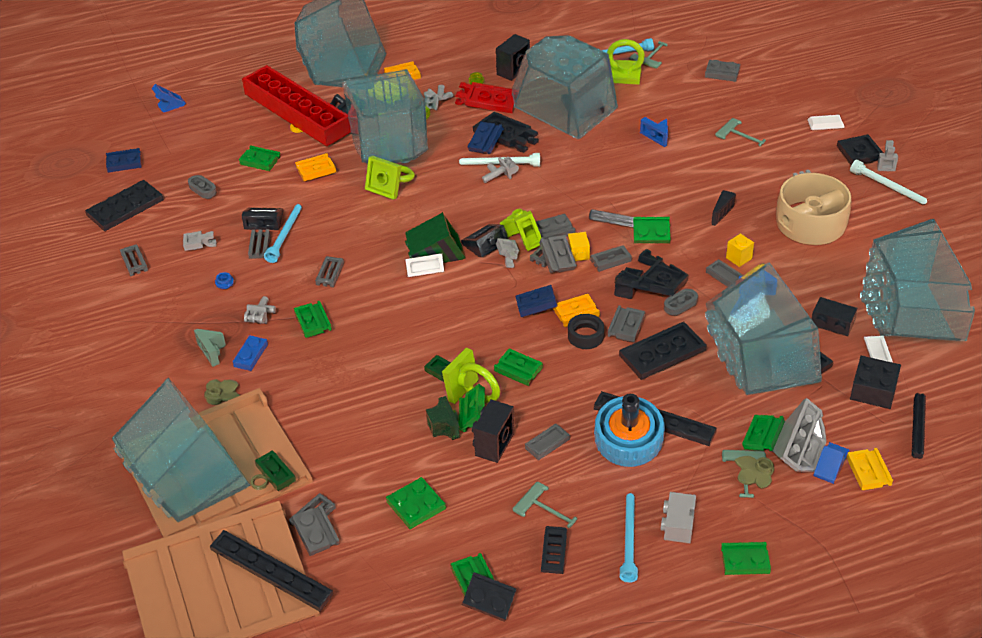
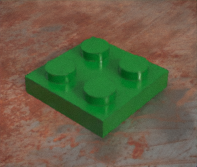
M422 477L386 496V502L409 529L416 527L446 509L444 501Z

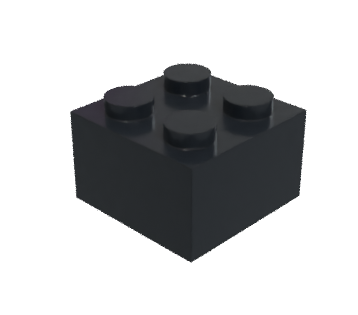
M514 34L496 48V72L498 76L512 81L530 67L529 39Z
M860 355L850 400L891 409L901 364Z
M490 399L487 406L482 408L480 418L472 426V433H474L472 445L475 449V456L496 463L499 462L514 435V406Z

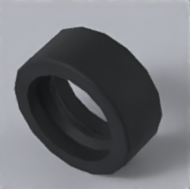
M579 314L570 319L568 323V340L573 346L580 349H592L602 343L604 339V323L599 317L592 314ZM580 328H591L597 332L592 335H581L575 331Z

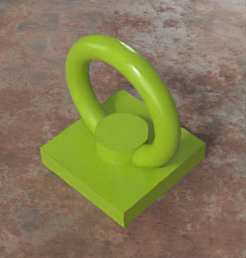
M622 39L610 45L607 50V61L610 64L608 83L640 84L641 66L644 62L645 54L643 48L637 42ZM620 46H630L637 51L638 60H614L613 52Z
M370 156L368 159L365 190L394 200L398 196L399 183L411 181L415 175L413 170L406 166ZM403 172L407 175L400 176V173Z
M465 348L442 371L448 401L455 404L460 397L474 388L473 385L479 380L478 374L487 380L492 389L491 395H485V403H489L490 399L497 401L500 396L498 382L487 369L475 363L473 350Z

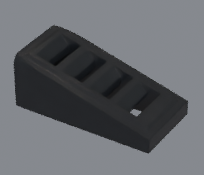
M725 190L721 192L712 213V225L716 226L735 205L736 193Z
M628 267L624 270L639 277L644 273L643 270ZM615 284L614 295L632 299L637 288Z
M545 527L541 572L563 574L567 528ZM547 561H556V562H560V563H559V564H553V563H547Z

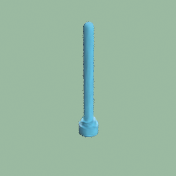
M652 38L645 39L642 43H639L643 50H654ZM630 46L618 47L613 52V55L635 51V49ZM608 49L595 52L600 53L601 57L607 56Z
M300 204L295 205L274 245L265 251L264 258L270 263L277 262L280 256L279 249L302 209Z
M632 493L626 495L625 561L620 567V579L630 583L638 579V568L634 564L635 496Z

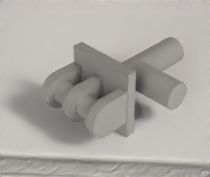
M438 85L437 94L429 88L427 92H424L425 98L423 99L424 104L422 108L425 110H437L438 101L453 98V93H444V85Z
M499 157L500 167L496 168L493 163H489L487 168L491 172L483 176L482 180L486 183L502 173L511 179V175L516 173L519 167L510 157H505L504 159Z
M263 296L258 305L247 304L244 322L267 323V313H275L276 306L267 305L269 299Z

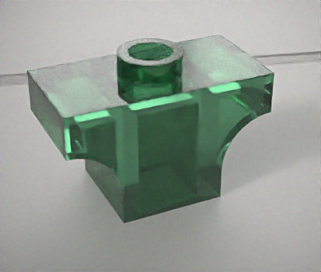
M446 396L438 398V404L435 407L426 409L427 424L433 438L444 435L452 440L459 439V418L456 410H452Z

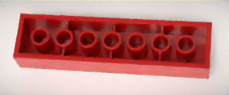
M268 65L242 78L245 95L325 146L331 145L352 132L350 116Z

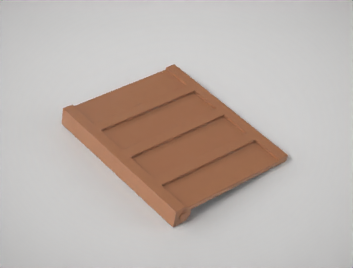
M260 388L119 445L121 458L126 462L163 538L251 510L313 482L310 473L269 409L267 397ZM273 450L295 475L296 482L277 491L268 481L266 488L256 490L251 486V479L255 475L262 474V472L257 468L255 460ZM259 478L254 481V484L260 486L266 480Z
M280 501L122 551L124 557L123 565L128 571L145 638H251L312 616H320L318 610L210 549V545L225 530L306 575L285 519V510L282 509Z

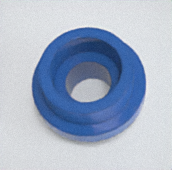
M227 272L219 273L215 279V285L220 289H227L234 283L233 277Z

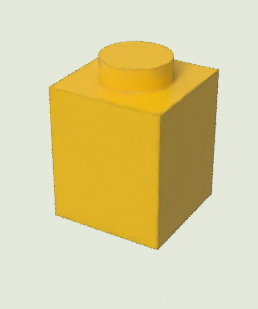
M586 232L568 234V244L574 260H589L590 245Z
M740 233L728 241L726 258L738 267H741L752 259L754 242Z

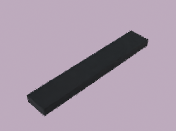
M601 391L594 403V410L599 411L603 405L619 396ZM658 409L663 417L664 432L710 447L717 432V427Z
M225 530L210 545L211 551L319 612L333 596V590Z

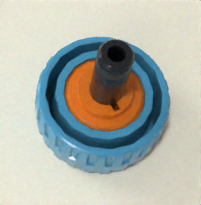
M632 393L610 400L598 411L595 419L594 437L598 451L608 461L625 467L640 466L651 461L661 450L664 440V422L660 411L651 402Z

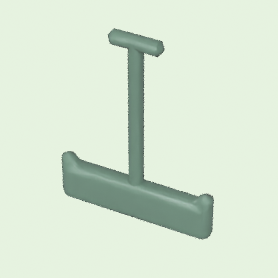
M659 41L658 44L660 45L647 58H644L643 64L657 69L662 62L650 58L662 46H668V44ZM634 53L629 59L637 61L638 55Z
M731 118L715 133L716 137L725 139L730 132H733L759 143L758 146H761L766 141L765 139L762 141L735 130L734 128L742 123L735 118Z
M722 450V461H735L736 458L741 456H751L758 459L766 457L765 451ZM744 484V493H740L739 496L753 498L754 494H749L748 485Z
M536 482L512 509L513 512L524 517L525 512L534 503L568 522V528L577 520V517L571 520L537 501L539 496L549 489L540 482Z

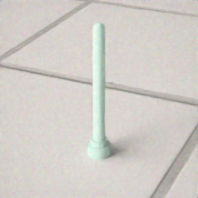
M533 153L530 157H510L515 164L530 163L533 167H540V153ZM499 157L461 158L459 163L461 165L499 164Z
M855 160L851 165L850 172L856 175L863 174L921 204L927 203L925 197L867 169L863 162Z

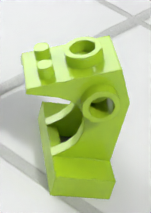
M516 209L510 216L500 222V225H504L508 237L517 233L520 234L527 251L540 246L539 242L542 237L531 211L527 212L522 209Z

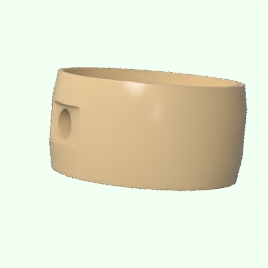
M820 173L795 175L787 179L780 189L776 207L777 226L785 236L799 243L809 245L831 243L843 235L848 225L851 211V193L844 183L829 175ZM805 202L793 208L789 206L794 203Z

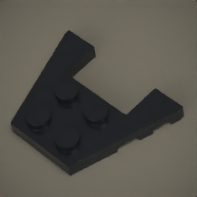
M645 249L639 255L638 261L651 267L641 277L624 270L615 277L614 283L618 285L673 296L688 281L689 275L672 264L668 266L663 263V258L660 256L655 258L651 255L652 251Z

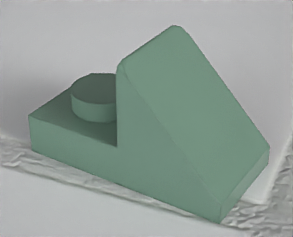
M195 329L194 333L197 344L212 367L220 364L218 359L220 355L219 349L226 346L223 333Z

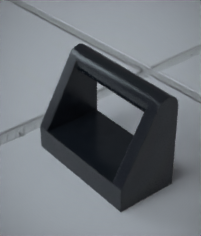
M248 207L242 212L245 230H279L283 217V208Z
M488 224L462 239L461 243L478 257H484L497 249L496 242L498 238H509L504 225Z

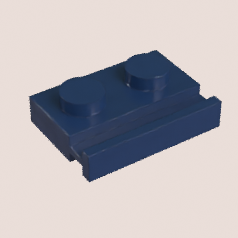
M480 122L467 146L468 150L491 154L503 131L502 125L499 124L497 126L494 123Z
M140 148L106 153L107 172L142 168Z
M552 285L515 295L521 317L557 307Z

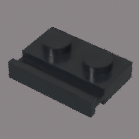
M474 572L461 605L505 622L516 588Z

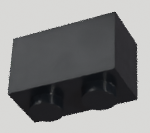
M820 297L813 310L811 325L849 336L858 308Z

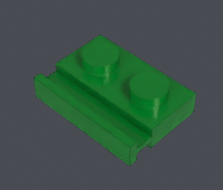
M250 145V149L246 150L239 158L240 165L270 171L277 163V159L281 158V155L278 151Z
M633 217L634 243H670V217Z
M317 301V304L312 305L310 303L294 308V314L305 338L324 333L323 331L327 329L329 331L332 330L320 301Z
M509 348L499 359V363L494 365V372L528 386L529 382L542 370L543 362Z
M476 385L465 394V398H459L458 429L466 432L467 427L471 428L473 423L480 418L481 410L485 405V387L482 385Z
M754 415L742 442L744 450L764 451V449H769L773 451L785 423L784 417L775 418L774 415Z
M721 543L725 575L770 574L771 565L766 547L767 543Z
M478 553V556L475 557L469 556L450 563L451 570L464 596L474 572L494 580L481 553Z

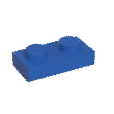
M249 335L234 358L233 366L252 371L268 345L267 339Z

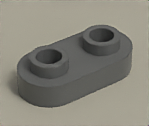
M194 175L188 179L189 188L200 197L210 199L216 195L215 184L204 176Z
M683 289L668 297L664 301V311L670 315H678L695 306L698 300L697 292L692 289Z

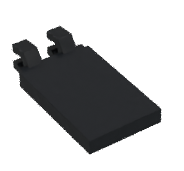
M495 111L480 121L494 123L497 126L501 124L503 131L497 142L508 147L515 146L517 151L523 153L527 151L528 147L523 146L527 142L533 145L539 142L538 138H534L538 135V132L531 129V126ZM480 122L472 126L474 133L478 128Z

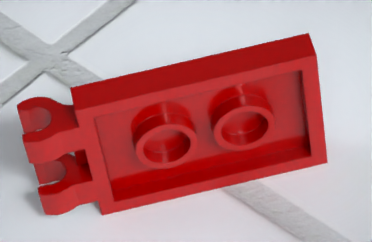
M461 82L459 88L463 89L457 91L455 97L461 99L457 98L455 104L462 105L465 103V106L513 113L519 96V90L472 82V85Z

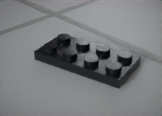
M142 180L86 209L85 213L103 231H107L160 203L164 198L153 186Z
M683 321L620 349L619 356L642 380L706 351L707 344Z

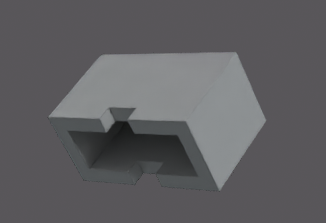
M670 492L669 500H664L663 513L667 514V517H662L661 531H665L664 540L691 544L696 495Z

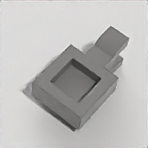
M886 140L885 153L879 154L878 171L896 170L898 155L894 153L893 140Z
M201 231L184 234V250L203 248V244L208 247H216V239H213L214 232L210 231L202 234Z
M498 238L496 246L499 254L505 256L506 267L513 268V259H517L519 252L515 240Z

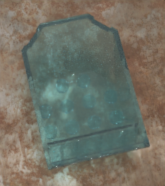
M313 0L304 5L294 23L296 49L300 53L303 64L306 66L309 77L314 85L371 89L385 59L386 52L365 1Z
M569 35L546 36L525 52L511 91L514 107L577 139L582 138L618 108L608 53ZM603 106H604V113H602V111H601V109H600V108L603 107Z
M407 69L342 81L352 139L361 162L368 163L369 157L375 156L393 163H408L411 160L417 159L428 150L425 99Z
M930 219L873 239L872 248L869 249L870 258L866 264L867 272L866 277L863 278L864 286L863 291L860 292V298L865 303L867 313L871 315L873 325L877 328L880 336L940 341H967L975 313L974 306H970L968 290H972L971 282L935 219Z
M770 262L759 264L706 303L707 312H705V317L709 322L707 329L709 334L713 336L718 348V357L721 362L726 363L728 373L734 375L737 387L743 389L746 395L814 384L822 381L818 328Z
M169 377L164 380L112 437L116 446L113 449L121 459L124 457V462L122 463L129 473L133 472L137 481L143 484L142 490L149 498L152 497L157 507L161 508L168 518L173 517L177 522L250 486L215 433Z

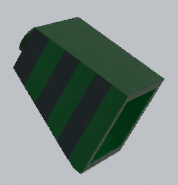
M443 212L405 232L407 238L405 243L410 250L408 252L410 258L442 254L443 263L466 258L459 234Z

